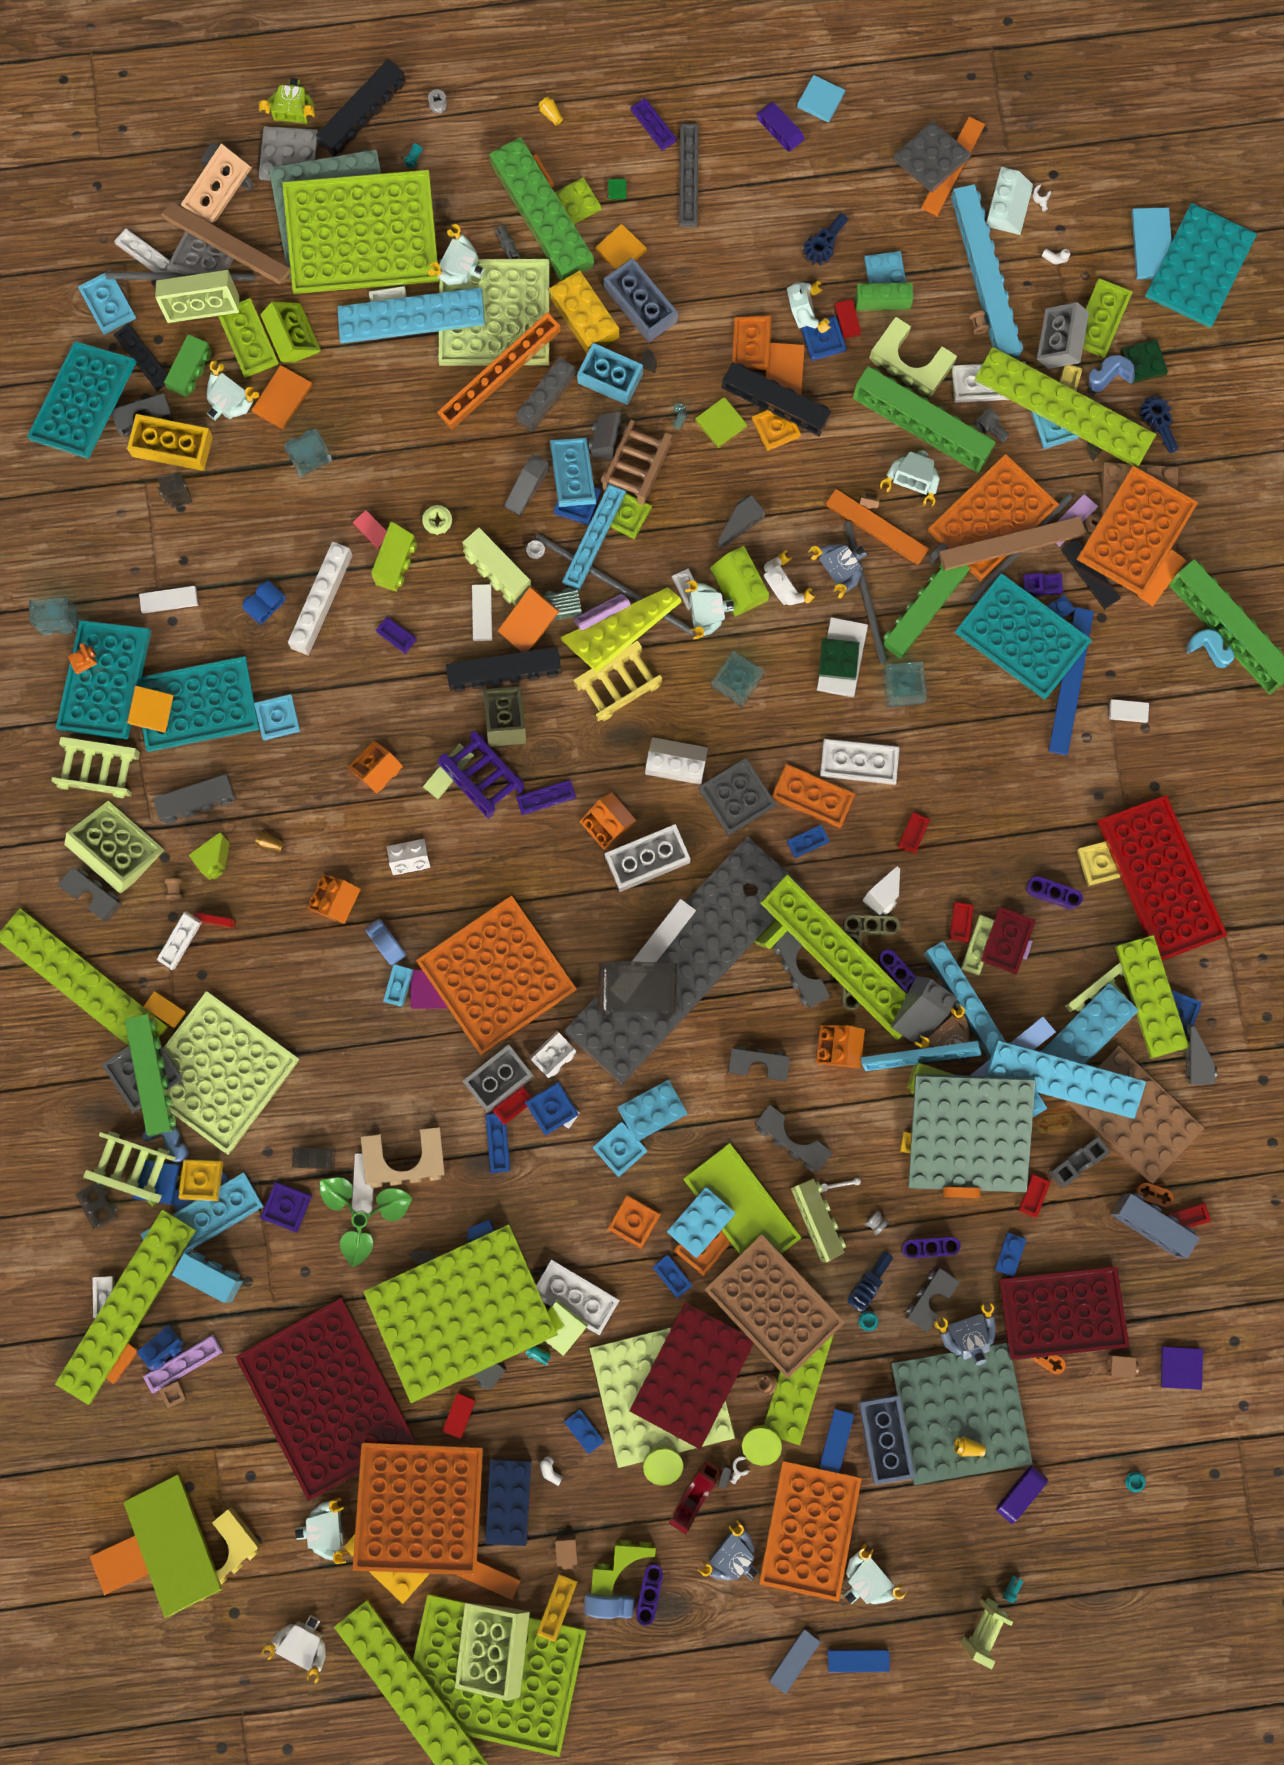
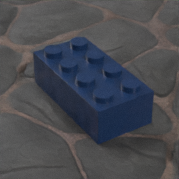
M491 1458L485 1544L527 1545L532 1460Z

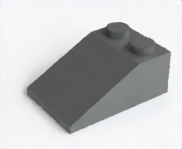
M917 976L890 1027L914 1044L915 1042L921 1044L922 1038L920 1035L927 1038L949 1015L957 997L932 979Z

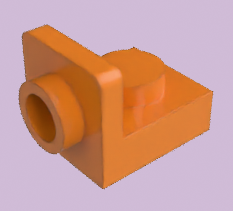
M84 643L79 644L80 650L68 656L73 670L77 674L98 664L95 659L96 652L91 646H87Z

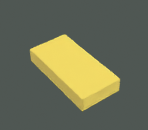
M1073 365L1064 366L1059 382L1077 391L1083 368Z

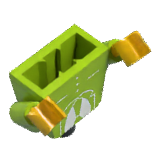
M296 78L290 79L289 86L280 85L278 90L268 100L259 101V111L266 110V113L269 114L271 110L273 119L276 121L308 124V115L315 117L314 102L311 96L306 94L305 88L300 87V81Z

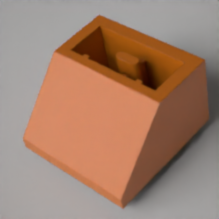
M611 792L600 798L580 820V823L605 850L625 834L637 820Z
M323 874L317 883L313 896L309 900L307 909L345 924L361 889L345 880Z
M820 1025L816 1064L861 1068L865 1029L853 1026Z

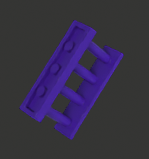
M473 730L470 735L471 743L453 757H448L444 753L439 757L438 765L485 817L489 819L494 815L495 804L514 789L521 794L524 783L489 748L484 737ZM475 748H478L484 756L465 771H461L457 767V763ZM490 761L497 770L478 785L473 784L469 780L470 776ZM502 775L509 784L490 799H486L482 794V790Z

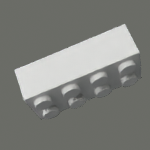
M676 824L604 853L619 892L687 865L691 860Z

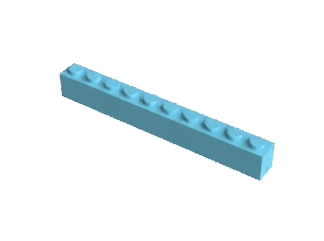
M975 184L956 188L953 190L951 200L980 304L986 314L984 316L986 324L990 327L988 333L992 347L1018 359L1021 351H1023V345L1017 337L1018 327L1012 319L1013 309L1009 307L1008 292L1003 287L1004 277L998 269L999 259L994 255L995 246L993 240H990L989 237L990 227L985 223V210L980 205V192L976 191Z
M942 941L927 950L924 955L944 988L957 997L954 1003L957 1009H959L957 1004H960L965 1009L964 1015L970 1030L988 1059H991L996 1039L1005 1040L947 946ZM1037 1092L1034 1094L1033 1117L1047 1109Z

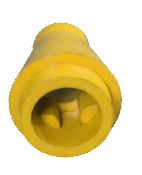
M546 97L539 103V111L553 122L555 126L563 121V117L554 99Z
M962 1436L961 1438H956L954 1452L959 1454L960 1457H983L986 1452V1446Z

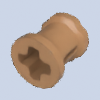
M983 310L976 311L969 316L974 325L973 332L975 335L984 334L990 328L986 324L984 317L986 314Z
M165 879L164 882L167 885L165 899L181 900L180 884L182 879Z

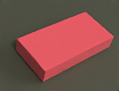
M365 510L352 523L379 550L387 531Z

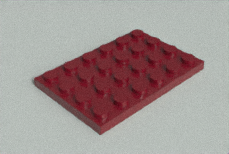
M1117 1267L998 1280L1010 1360L1130 1347Z
M684 1302L629 1412L701 1450L754 1342L747 1335Z

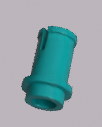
M414 143L408 155L404 157L406 167L413 169L417 166V160L423 151L420 145Z
M536 1346L527 1349L525 1352L528 1356L527 1358L531 1357L545 1366L552 1355Z
M1013 1575L1006 1591L1002 1592L1004 1594L1002 1598L1014 1604L1015 1600H1018L1016 1597L1024 1581L1018 1579L1016 1586H1014L1017 1577Z

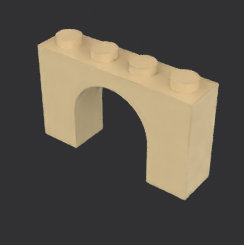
M440 1127L420 1130L421 1159L413 1169L405 1172L395 1171L385 1162L381 1134L361 1137L365 1184L370 1185V1188L382 1187V1183L390 1182V1186L401 1185L403 1180H410V1183L422 1182L421 1178L428 1177L430 1181L441 1180V1176H445Z

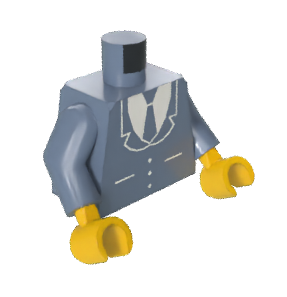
M830 544L821 547L813 546L810 548L808 553L814 552L816 554L811 557V560L821 556L819 558L837 584L833 592L841 591L838 596L839 598H842L845 592L857 586L862 575L861 570L863 569L858 561L867 555L862 546H859L854 551H851L847 545Z
M991 1302L989 1311L984 1310L983 1303L981 1305V1310L985 1313V1316L979 1314L948 1325L945 1318L941 1317L943 1321V1326L939 1327L937 1321H934L935 1328L941 1331L940 1335L945 1347L954 1354L961 1355L964 1360L973 1358L977 1366L986 1363L987 1360L984 1353L990 1351V1345L994 1342L996 1327L994 1316L991 1315L994 1310Z
M736 1520L738 1524L736 1528L733 1529L729 1526L730 1533L708 1559V1563L705 1560L702 1561L705 1568L702 1570L697 1569V1571L703 1576L730 1581L733 1578L738 1580L744 1574L750 1580H753L759 1572L750 1564L755 1558L753 1554L755 1548L751 1535L738 1520Z

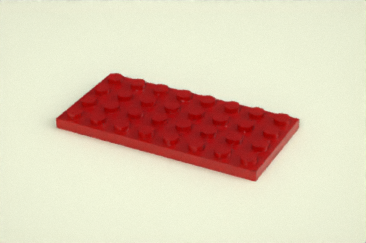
M1167 795L1097 821L1146 937L1154 935L1162 961L1228 936Z

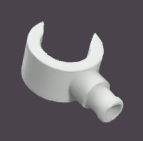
M1038 185L1034 190L1033 199L1036 203L1040 204L1042 211L1048 210L1047 201L1051 191L1045 197H1041L1037 193L1041 186Z
M738 1456L733 1461L734 1472L730 1480L733 1484H736L740 1476H744L750 1471H738L736 1469L737 1462L746 1459L744 1456Z

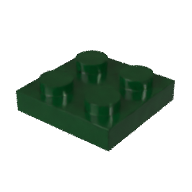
M1157 339L1121 349L1122 356L1128 358L1134 365L1135 379L1132 384L1167 375L1168 370Z
M822 638L818 676L856 680L860 642Z

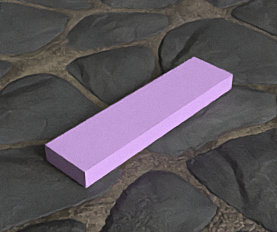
M212 1335L169 1360L158 1371L154 1369L147 1373L143 1378L153 1394L223 1353V1350L215 1335Z

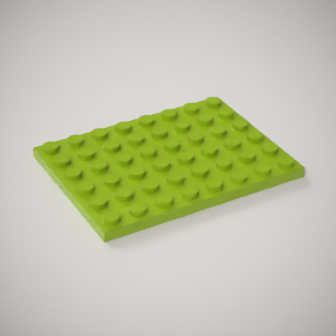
M429 170L282 182L293 294L440 282L437 275L430 276L428 274L430 269L435 271L430 264L433 262L438 263Z
M510 1224L363 1291L410 1403L558 1335Z
M428 1594L413 1662L467 1735L560 1757L586 1629L562 1624L556 1642L536 1635L542 1619L529 1616L520 1697L506 1701L455 1688L465 1603L468 1602Z

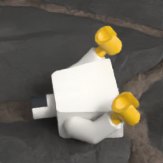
M787 550L764 565L766 572L764 577L783 605H794L802 602L810 603L816 597V595L810 594L811 588H808L803 594H799L781 565L786 564L792 559V557H786L785 553L788 552Z
M309 1615L305 1624L298 1621L295 1625L289 1624L275 1634L269 1645L263 1648L261 1655L265 1650H269L271 1655L267 1660H270L274 1653L308 1670L307 1681L310 1675H316L315 1683H317L319 1671H321L326 1658L325 1642L322 1640L323 1634L316 1631L320 1619Z

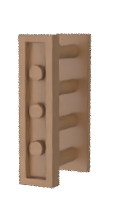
M630 420L629 425H625L623 428L621 443L608 472L603 473L601 482L603 483L604 491H606L608 484H612L635 493L638 496L637 504L644 506L670 448L672 435L665 433L663 439L653 438L635 431L634 420ZM630 437L656 446L658 450L656 454L650 455L627 446ZM623 452L648 461L651 465L649 470H642L621 462L620 459ZM616 468L642 477V480H644L642 486H636L613 477Z

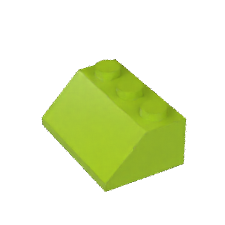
M271 302L260 314L281 362H297L321 351L300 303Z
M390 522L371 574L377 586L397 592L398 588L403 585L405 578L403 574L405 570L409 569L411 563L409 558L411 553L415 552L417 542L413 534L393 522Z
M744 546L726 554L710 567L725 599L733 600L734 611L732 613L735 617L768 601L769 592Z

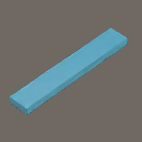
M608 484L562 581L563 584L580 591L626 494L625 490Z
M974 1041L861 1057V1062L865 1071L915 1065L917 1063L922 1064L980 1056L981 1048L979 1042Z

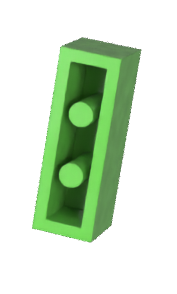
M912 283L857 284L855 292L856 311L911 309L913 302Z
M187 335L164 381L168 390L187 398L190 393L194 392L196 381L203 374L206 361H209L212 354L207 342Z

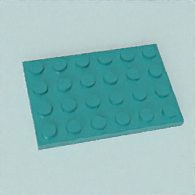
M1191 203L1145 297L1211 328L1257 233Z
M74 341L27 438L30 441L89 459L137 362L133 358Z
M1002 573L955 631L956 635L1044 700L1047 699L1092 642V639Z
M79 620L72 654L81 649L79 644L84 643L94 649L96 652L95 659L98 664L77 674L70 663L55 729L128 739L131 724H127L134 688L135 686L140 687L152 632L149 628Z
M246 656L141 677L140 687L174 695L166 732L142 727L147 752L260 730Z

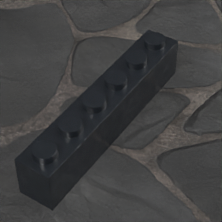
M387 59L316 134L318 144L333 157L341 153L348 142L354 140L357 133L368 125L369 120L380 112L382 106L386 102H390L393 95L404 87L406 82L404 72Z
M732 362L722 380V389L764 410H768L772 414L792 422L819 437L830 419L831 410L827 406L819 405L809 397L797 394L791 388L780 386L775 380H768L760 373L748 370L742 364Z
M558 647L446 664L450 691L454 690V692L465 691V688L471 687L473 689H481L484 685L500 686L504 682L514 684L521 682L523 679L534 681L543 676L554 678L558 674H562Z

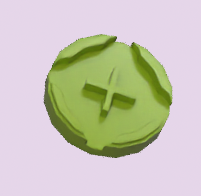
M765 1425L754 1426L749 1429L742 1442L743 1454L747 1460L760 1466L770 1465L775 1462L782 1450L781 1437L773 1428H767L768 1426Z
M669 1446L653 1448L649 1454L645 1455L643 1461V1470L646 1478L653 1484L661 1486L675 1482L681 1476L683 1470L682 1457L674 1448Z

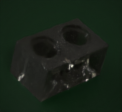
M180 472L158 478L160 484L157 486L158 492L163 498L164 503H168L171 509L193 502L188 485Z
M293 1147L292 1167L335 1169L336 1150Z
M96 1182L75 1194L93 1229H99L119 1218L117 1214L119 1212L118 1207L114 1202L110 1201L108 1197L110 1192L106 1185ZM93 1191L98 1193V1199L95 1202L91 1200ZM103 1208L107 1210V1216L104 1219L100 1217V1211Z

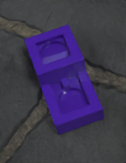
M1062 574L1024 575V590L1029 594L1035 595L1063 594Z

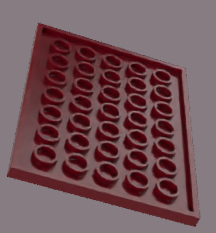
M343 1298L235 1356L308 1501L359 1473L361 1443L410 1445L416 1441Z

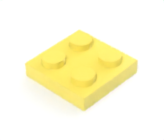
M1106 842L1077 849L1088 886L1121 878Z

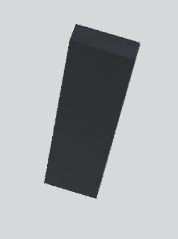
M127 324L114 333L115 338L128 355L137 362L136 365L155 390L158 392L165 387L164 381L168 374L130 325Z
M1076 539L1063 547L1061 551L1105 610L1119 601L1121 597L1103 574L1077 560L1084 547Z

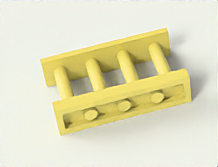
M638 641L628 646L597 673L591 669L574 679V685L577 690H586L600 711L596 714L598 722L600 720H608L613 716V712L649 690L652 692L661 686V675L653 678L640 658L642 647ZM628 660L635 662L647 681L646 684L639 688L624 667V663ZM613 669L618 670L631 690V693L623 698L608 677V672ZM597 679L602 680L615 700V703L607 708L592 687V682Z

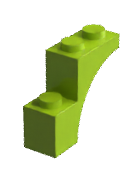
M631 1540L615 1542L614 1568L610 1567V1564L598 1563L597 1566H593L591 1595L612 1596L614 1583L621 1571L638 1559L655 1557L656 1546L652 1545V1542L640 1541V1544H632Z

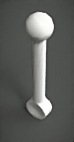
M856 1177L851 1181L830 1185L822 1184L821 1188L822 1191H827L835 1187L851 1184L859 1185L861 1180Z

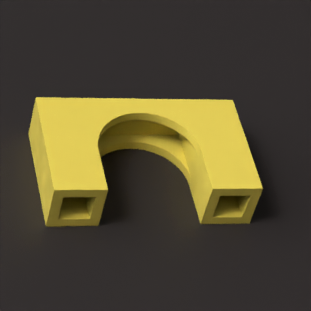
M233 1507L229 1508L212 1522L226 1540L229 1548L227 1562L221 1569L216 1570L221 1585L227 1580L225 1576L229 1572L236 1573L243 1567L241 1562L246 1558L250 1561L259 1553L257 1549L261 1546L260 1542Z

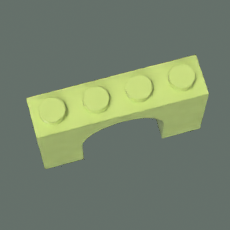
M895 317L872 349L869 359L875 365L885 368L892 376L902 379L906 385L916 388L920 394L931 398L952 368V365L955 364L957 356L941 347L928 365L921 368L907 366L901 361L898 349L909 335L911 326Z

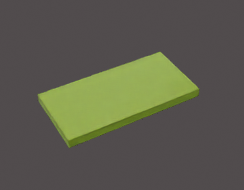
M730 1143L683 1178L696 1197L707 1187L736 1213L721 1231L739 1255L761 1234L780 1254L801 1239L800 1235Z
M176 1475L123 1502L165 1618L222 1590L181 1475Z

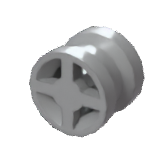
M439 89L429 93L428 102L431 111L434 113L444 112L447 108L445 93Z
M878 1210L866 1221L865 1225L871 1227L873 1233L877 1235L890 1221L884 1219Z

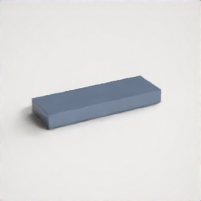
M803 1628L769 1679V1682L786 1694L821 1641Z

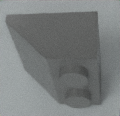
M621 412L599 415L598 422L594 421L592 432L595 435L594 439L591 438L589 442L592 457L613 460L621 429Z

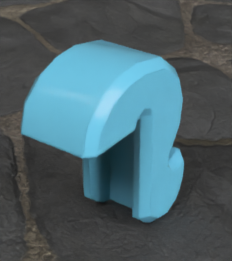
M1205 629L1197 632L1188 641L1186 646L1187 654L1204 646L1216 667L1219 668L1227 667L1234 659L1232 648H1223V638L1216 630Z

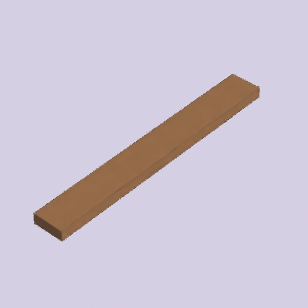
M173 202L161 213L163 219L279 285L291 273L290 268Z
M1076 517L939 552V557L945 571L1085 536L1086 531L1081 517Z

